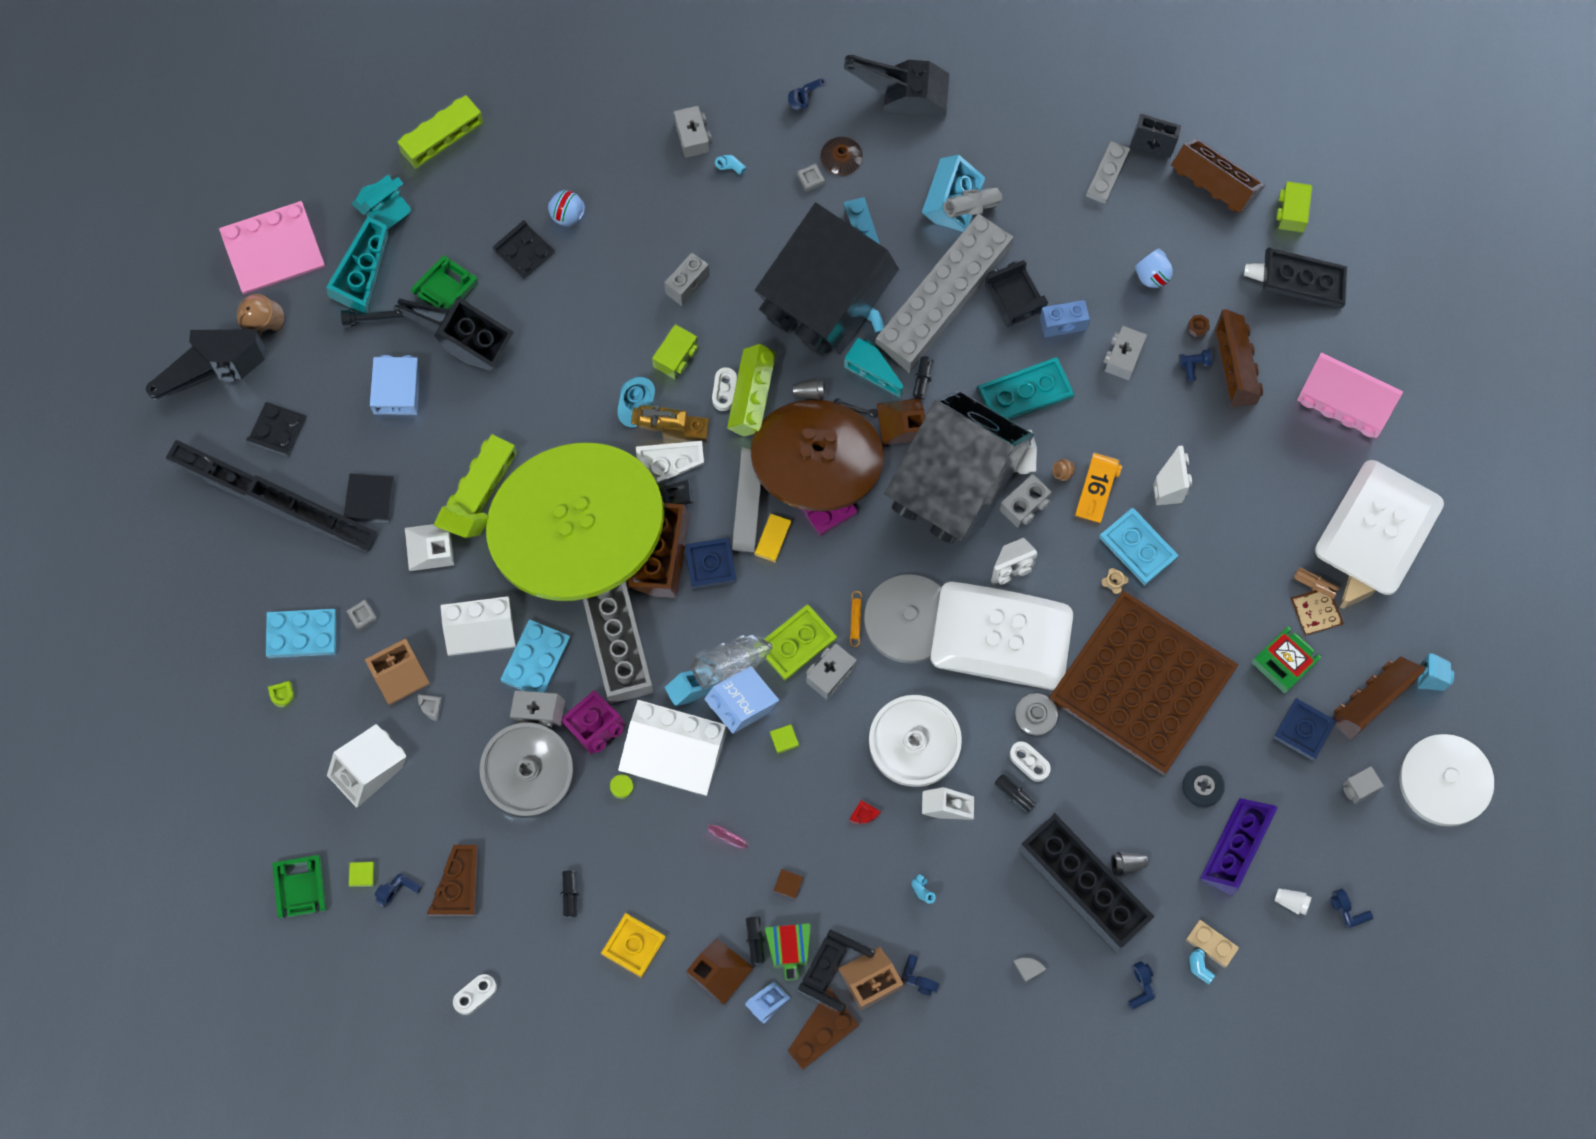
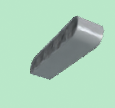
M742 448L732 551L755 552L761 483L753 470L751 448Z

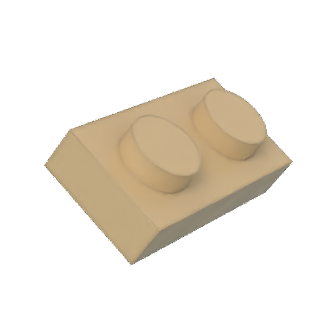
M1201 920L1198 921L1186 938L1187 942L1197 949L1203 950L1208 957L1224 968L1227 967L1239 949L1238 946Z

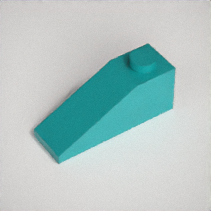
M857 338L844 358V367L901 398L904 386L879 350L870 341H863Z

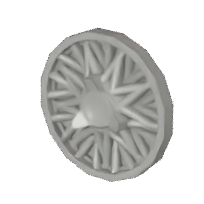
M1036 693L1029 694L1019 701L1015 710V718L1020 729L1027 734L1037 736L1044 735L1052 730L1056 725L1058 712L1052 700L1046 695Z

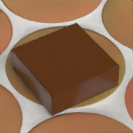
M781 869L773 892L796 900L803 876Z

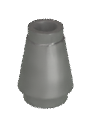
M819 378L793 384L794 397L820 400V397H825L826 395L824 379L819 380Z
M1117 852V854H1113L1111 857V865L1114 873L1123 875L1147 868L1148 859L1146 854Z

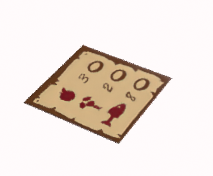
M1316 590L1291 597L1305 636L1344 625L1334 599Z

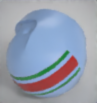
M559 191L548 203L551 219L561 226H574L583 217L585 210L584 202L572 191Z
M1160 248L1134 266L1140 281L1150 288L1165 286L1173 275L1172 265Z

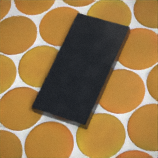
M1269 247L1265 250L1264 290L1339 308L1345 306L1347 266Z

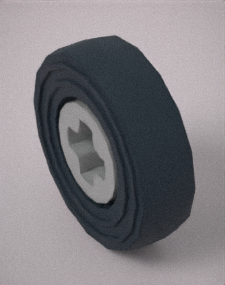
M1198 766L1192 768L1186 774L1182 790L1185 798L1191 804L1197 807H1209L1215 805L1221 799L1225 783L1222 775L1216 769L1210 766ZM1202 781H1206V785L1210 787L1205 792L1201 791V787L1198 786Z

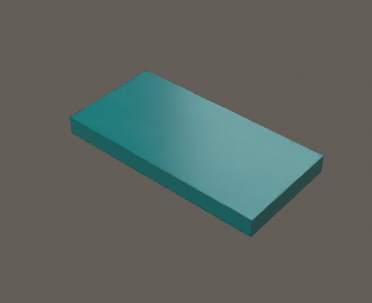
M1058 357L978 385L976 388L985 406L1009 420L1073 398L1075 395Z

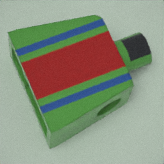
M810 923L765 927V935L774 968H784L785 981L798 980V967L807 966Z

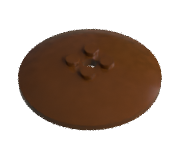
M802 400L776 409L762 421L760 430L756 431L753 436L751 462L759 482L770 494L780 501L803 510L832 511L853 505L872 491L882 473L884 451L878 433L870 422L858 412L831 401ZM821 446L824 450L815 451L813 447Z

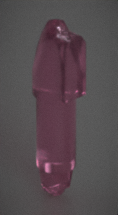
M709 825L707 828L710 833L719 839H723L743 849L748 847L747 842L722 827Z

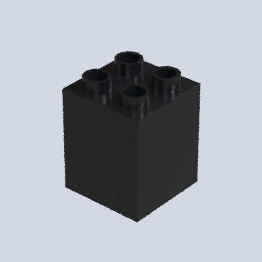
M815 202L754 290L764 301L758 310L767 316V320L786 333L790 331L793 325H796L798 328L794 334L802 340L805 346L823 357L829 348L840 355L899 271V268L888 249Z
M957 389L934 401L884 495L894 500L891 507L902 517L915 520L919 515L933 523L930 532L942 541L954 543L956 538L963 541L984 526L1035 434Z

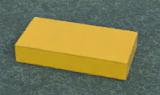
M770 513L756 548L755 556L776 563L790 528L791 520Z

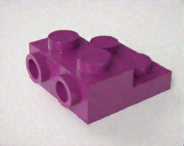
M853 505L832 511L801 509L819 537L857 515V510Z
M595 690L566 713L561 721L591 755L594 752H601L606 747V742L612 737L620 736L626 726L622 717Z

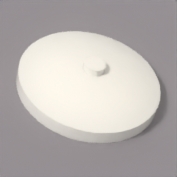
M907 695L886 704L875 716L869 733V749L877 768L890 780L910 787L927 786L944 778L955 766L962 744L960 727L952 712L939 701L922 695Z
M1448 734L1429 736L1419 741L1408 751L1400 767L1399 782L1405 801L1418 816L1430 823L1440 826L1466 824L1478 817L1491 801L1494 791V775L1491 765L1483 752L1464 738Z

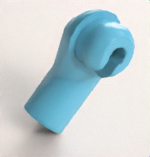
M724 155L715 159V166L720 170L733 169L739 175L744 174L747 170V167L733 155Z
M872 308L866 319L872 322L876 333L884 329V324L880 312Z
M918 874L915 879H912L911 886L920 900L931 904L935 901L936 896L933 892L924 888L927 884V879Z
M1195 949L1189 957L1191 972L1207 984H1210L1215 974L1205 968V952L1201 949Z

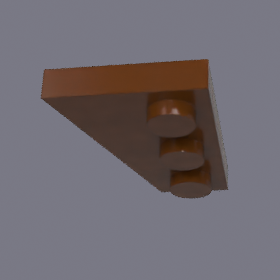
M453 845L427 916H475L477 845Z
M829 987L826 995L840 1001ZM819 1003L788 1049V1053L803 1071L858 1028L859 1024L847 1009L840 1013Z

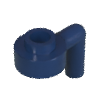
M824 78L807 83L803 88H796L790 91L788 94L789 105L796 111L806 108L809 103V92L825 86Z
M398 874L391 883L381 884L374 894L376 897L375 902L386 908L394 899L400 885L416 894L421 891L422 886L405 875Z
M1341 888L1332 892V897L1330 898L1331 906L1335 911L1338 910L1341 913L1346 927L1352 928L1373 919L1370 910L1352 917L1350 912L1352 909L1351 902L1345 890Z
M909 954L901 977L902 982L918 987L917 992L923 995L931 996L932 993L937 994L940 986L939 983L925 977L912 975L918 957Z
M1142 961L1131 966L1135 979L1144 991V994L1128 1001L1131 1010L1155 998V992L1151 985V977L1154 976L1153 971L1147 963L1144 964Z

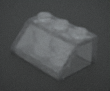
M754 634L747 637L742 635L734 639L730 644L721 643L712 651L706 652L704 650L694 656L695 659L690 665V669L702 690L750 666L753 669L760 667L773 646L770 642Z

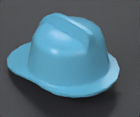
M633 377V379L626 381L622 385L617 415L625 426H640L642 405L652 406L655 387L649 379Z

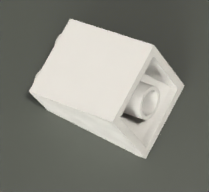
M375 724L333 753L327 777L358 808L403 768L407 756L404 750L390 739L388 733Z

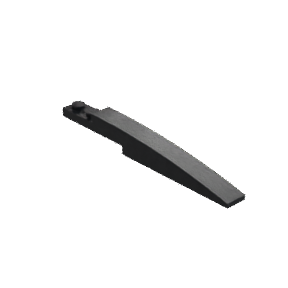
M175 440L165 458L167 462L207 480V483L362 551H368L377 534L376 531L258 475H250L181 441Z

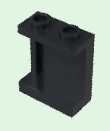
M1025 260L1011 262L1001 270H992L985 279V287L1007 328L1041 314L1042 307L1048 305L1045 295L1040 296L1026 270L1027 263Z

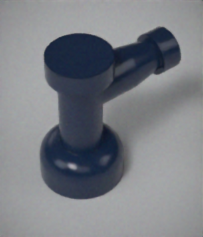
M1204 349L1198 355L1185 356L1184 354H1179L1180 367L1186 368L1187 382L1196 381L1194 364L1202 363L1205 367L1212 366L1210 349Z

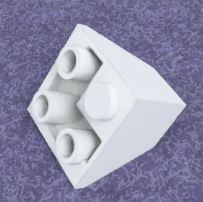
M1183 446L1177 447L1156 476L1153 484L1156 505L1183 503L1185 496L1188 495L1189 487H1192L1191 474H1187L1186 468L1189 465L1188 454L1184 453Z
M433 524L405 528L409 571L454 565L451 532L437 528Z
M1025 538L1003 546L994 566L991 578L992 585L997 583L1000 585L1005 584L1012 579L1011 577L1018 574L1024 576L1032 571L1037 551Z

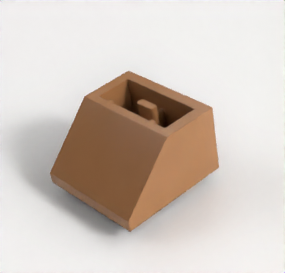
M406 638L364 659L388 705L430 685Z
M880 946L874 949V957L869 958L862 955L838 968L860 1011L903 989V982Z

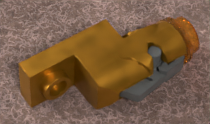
M639 405V407H633L631 424L646 430L662 432L663 437L707 442L709 418L687 416V411Z

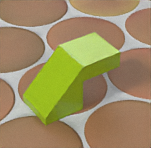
M458 504L442 506L433 525L445 531L469 538L480 536L490 517L484 512L469 515Z

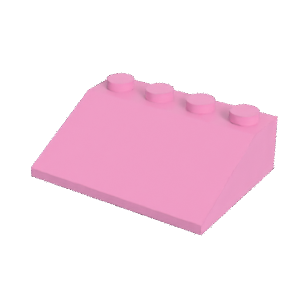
M302 201L219 228L243 294L325 267Z
M1321 352L1297 401L1307 408H1314L1320 411L1325 417L1341 421L1346 427H1353L1361 431L1367 437L1377 439L1403 391Z

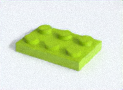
M807 604L757 644L756 649L786 682L835 642L837 636Z

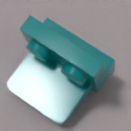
M386 175L377 183L363 187L356 199L351 203L362 215L369 216L387 225L388 229L411 211V208L399 194L401 191L398 188L403 185V182L399 177L392 180L389 175Z

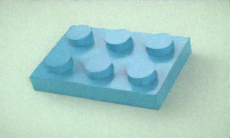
M1131 508L1099 536L1105 545L1144 586L1172 564L1179 556L1134 508Z
M335 609L267 612V658L336 655Z
M529 619L500 679L501 682L522 691L546 693L571 637Z

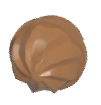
M1060 459L1053 464V475L1056 479L1067 481L1075 475L1076 469L1073 462L1067 459Z

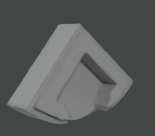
M418 694V703L422 712L429 719L438 721L442 702L441 697Z
M1019 958L1013 961L1025 983L1046 971L1040 962L1031 958Z

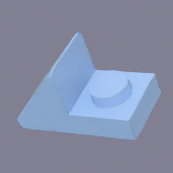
M774 981L751 997L745 1005L762 1023H766L791 998Z

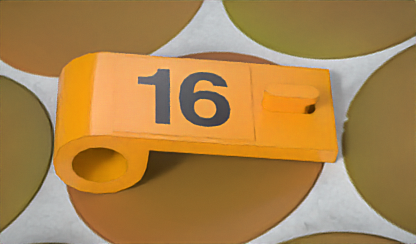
M1093 453L1075 516L1101 523L1114 477L1119 478L1122 465L1118 464L1119 459Z

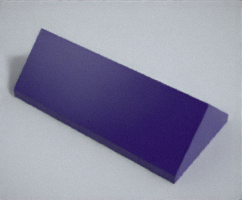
M1239 798L1200 879L1233 896L1239 889L1278 808L1275 805Z

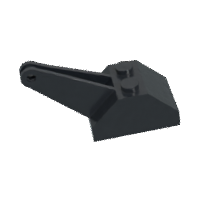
M847 55L845 57L844 69L885 95L883 112L946 117L949 73L934 63L922 60H906L892 66L856 55Z
M460 297L453 301L449 309L401 298L397 301L399 305L394 306V310L397 313L434 331V337L448 353L466 364L489 371L496 365L514 333Z
M256 329L190 330L189 342L192 347L149 382L146 386V392L151 399L158 400L213 376L225 382L242 380L265 360L266 347Z

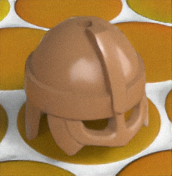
M253 294L246 297L240 303L237 310V322L242 329H256L260 337H262V332L267 329L276 332L281 329L284 323V312L282 307L275 301L260 294Z

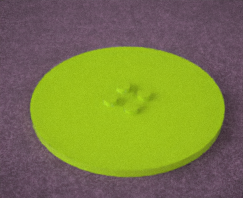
M572 443L544 451L520 465L498 489L488 512V517H490L486 524L488 548L496 566L504 577L514 586L530 595L555 601H573L594 597L624 583L649 559L662 532L664 522L662 496L654 477L645 465L636 457L619 448L599 443Z

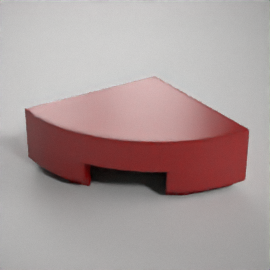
M861 800L849 821L855 824H867L874 821L881 814V811Z

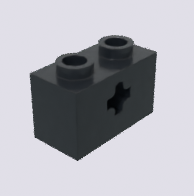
M1140 114L1130 146L1171 158L1179 139L1181 125Z

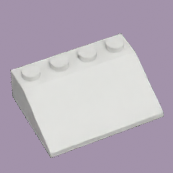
M638 700L630 722L619 771L707 796L726 737L727 727L722 723Z

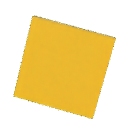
M625 913L602 950L601 955L642 978L666 936Z

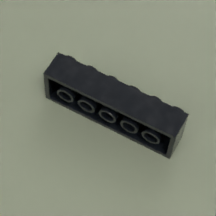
M1056 813L1021 843L1019 851L1116 953L1126 946L1155 917Z

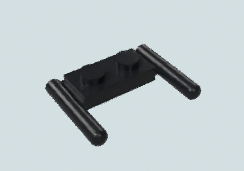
M830 929L797 991L843 1013L846 1010V1005L823 992L826 991L847 952V947L869 958L874 957L875 950Z

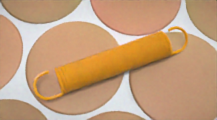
M855 592L852 593L850 644L851 638L860 639L862 600L859 598L853 599Z

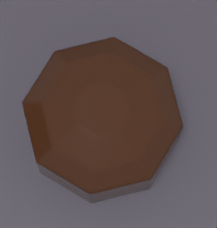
M1194 315L1187 325L1189 333L1194 337H1204L1210 328L1209 319L1203 315Z

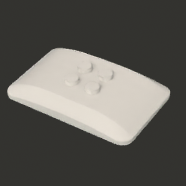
M1366 461L1318 541L1315 553L1324 562L1385 595L1394 594L1444 506L1443 499L1433 491L1378 461Z
M945 583L941 588L930 660L935 667L1054 690L1066 673L1073 611L1064 603L972 584Z

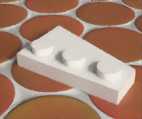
M702 441L636 447L637 459L651 472L657 484L704 464Z

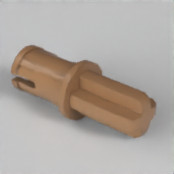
M1298 568L1294 575L1295 580L1311 587L1312 591L1316 590L1331 599H1334L1336 592L1339 590V586L1322 579L1321 575L1318 577L1303 568Z

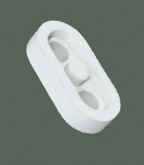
M721 368L715 374L712 403L719 411H727L732 406L737 375L731 368ZM724 379L730 380L729 383H723L722 381ZM721 399L727 400L726 403H720L719 401Z
M1017 742L1012 746L1010 759L1022 772L1036 782L1047 779L1051 768L1049 762L1026 742ZM1023 752L1025 757L1019 758L1017 753ZM1036 767L1041 768V769H1042V773H1041V774L1035 773V772H1034V768H1036Z
M486 974L477 976L454 996L453 1006L455 1010L462 1015L472 1014L494 996L497 990L495 980ZM481 983H488L486 990H480ZM463 998L469 999V1003L466 1006L461 1005Z

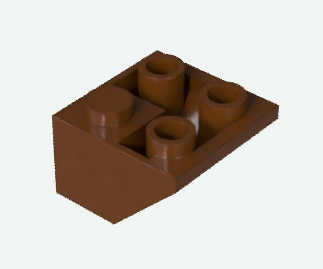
M921 399L877 403L882 445L912 442L925 419Z
M716 939L700 953L686 973L690 979L721 1004L725 1005L754 967L719 939Z

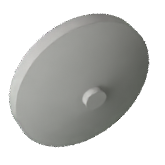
M899 575L881 583L870 595L864 614L865 630L872 645L885 657L901 663H918L930 659L941 587L934 581L918 575Z
M536 723L513 724L495 734L486 745L480 760L481 784L489 799L500 809L508 813L520 816L542 814L555 807L570 788L573 778V760L570 750L557 733L543 725Z

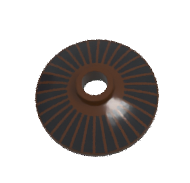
M835 137L827 141L822 147L821 162L826 170L835 175L851 174L862 163V149L851 138Z

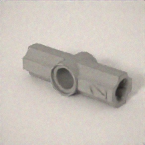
M989 187L982 190H965L963 195L946 199V202L943 203V210L948 217L952 218L964 214L983 213V209L998 206L1000 201H1002V193L998 190V187Z

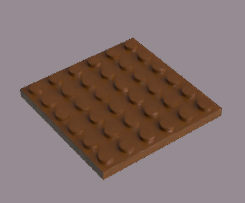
M1123 590L1051 693L1049 699L1165 776L1239 664Z

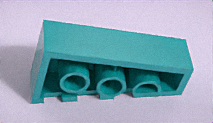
M369 216L366 218L326 286L329 298L360 313L368 312L388 239L387 225Z

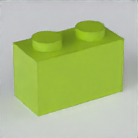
M1287 181L1284 189H1280L1278 201L1281 202V208L1278 207L1276 213V220L1279 221L1278 229L1304 233L1309 219L1312 185Z
M675 324L652 357L653 367L676 379L679 374H683L686 370L689 358L694 357L698 352L697 336Z

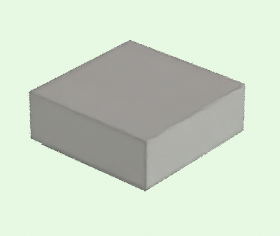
M817 164L797 171V176L805 192L825 184Z
M366 599L346 611L358 631L378 620Z

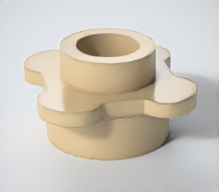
M1111 568L1108 571L1107 577L1103 578L1101 583L1103 587L1110 588L1114 594H1119L1122 591V586L1128 583V577L1121 571Z

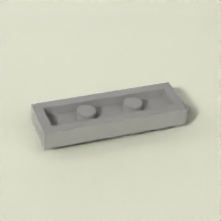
M1110 141L1086 197L1106 204L1130 148Z

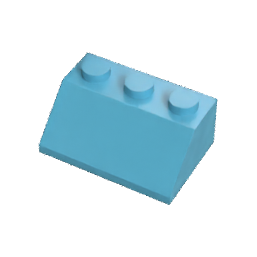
M960 155L940 158L922 213L937 225L964 232L969 226L973 215L964 214L953 218L948 217L943 210V203L950 197L963 195L965 190H981L985 177Z

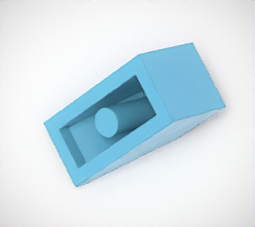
M1429 653L1420 663L1426 670L1418 678L1417 688L1445 691L1454 682V671L1451 670V662Z
M711 667L682 672L664 688L676 707L690 704L707 695L719 681Z

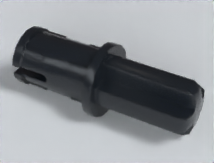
M927 356L920 358L918 373L914 376L916 379L913 391L915 399L920 398L923 400L926 397L928 384L932 380L930 375L934 360L930 358L928 362L929 357Z
M1000 775L995 781V785L1010 798L1009 801L1013 800L1027 814L1037 805L1036 802L1022 791V787L1019 788L1006 775Z
M567 870L562 872L563 891L560 895L563 897V916L570 919L577 917V896H579V892L577 891V871Z
M754 916L745 919L748 931L746 943L750 947L752 965H761L765 962L763 949L765 938L762 937L761 918Z

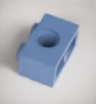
M1085 300L1042 307L1040 315L1044 338L1086 331L1090 320Z

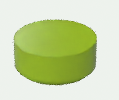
M617 775L610 782V791L614 797L625 799L633 791V782L626 775Z

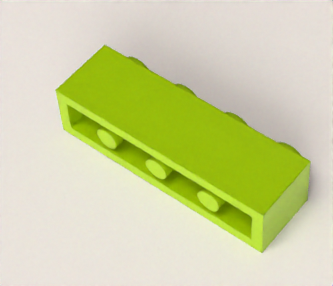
M467 95L458 98L446 109L438 111L430 120L422 122L415 130L404 134L397 141L400 152L417 169L483 124L482 114Z
M762 344L743 349L727 429L743 437L759 431L763 421L776 352Z
M493 434L482 443L480 454L471 461L468 474L460 479L459 489L455 495L452 494L450 496L447 506L458 504L469 515L482 513L517 455L515 445Z

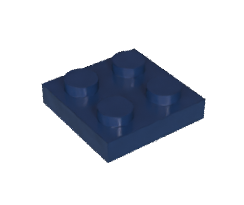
M729 538L685 544L692 589L736 582Z
M1295 698L1273 738L1314 761L1333 729L1336 720Z

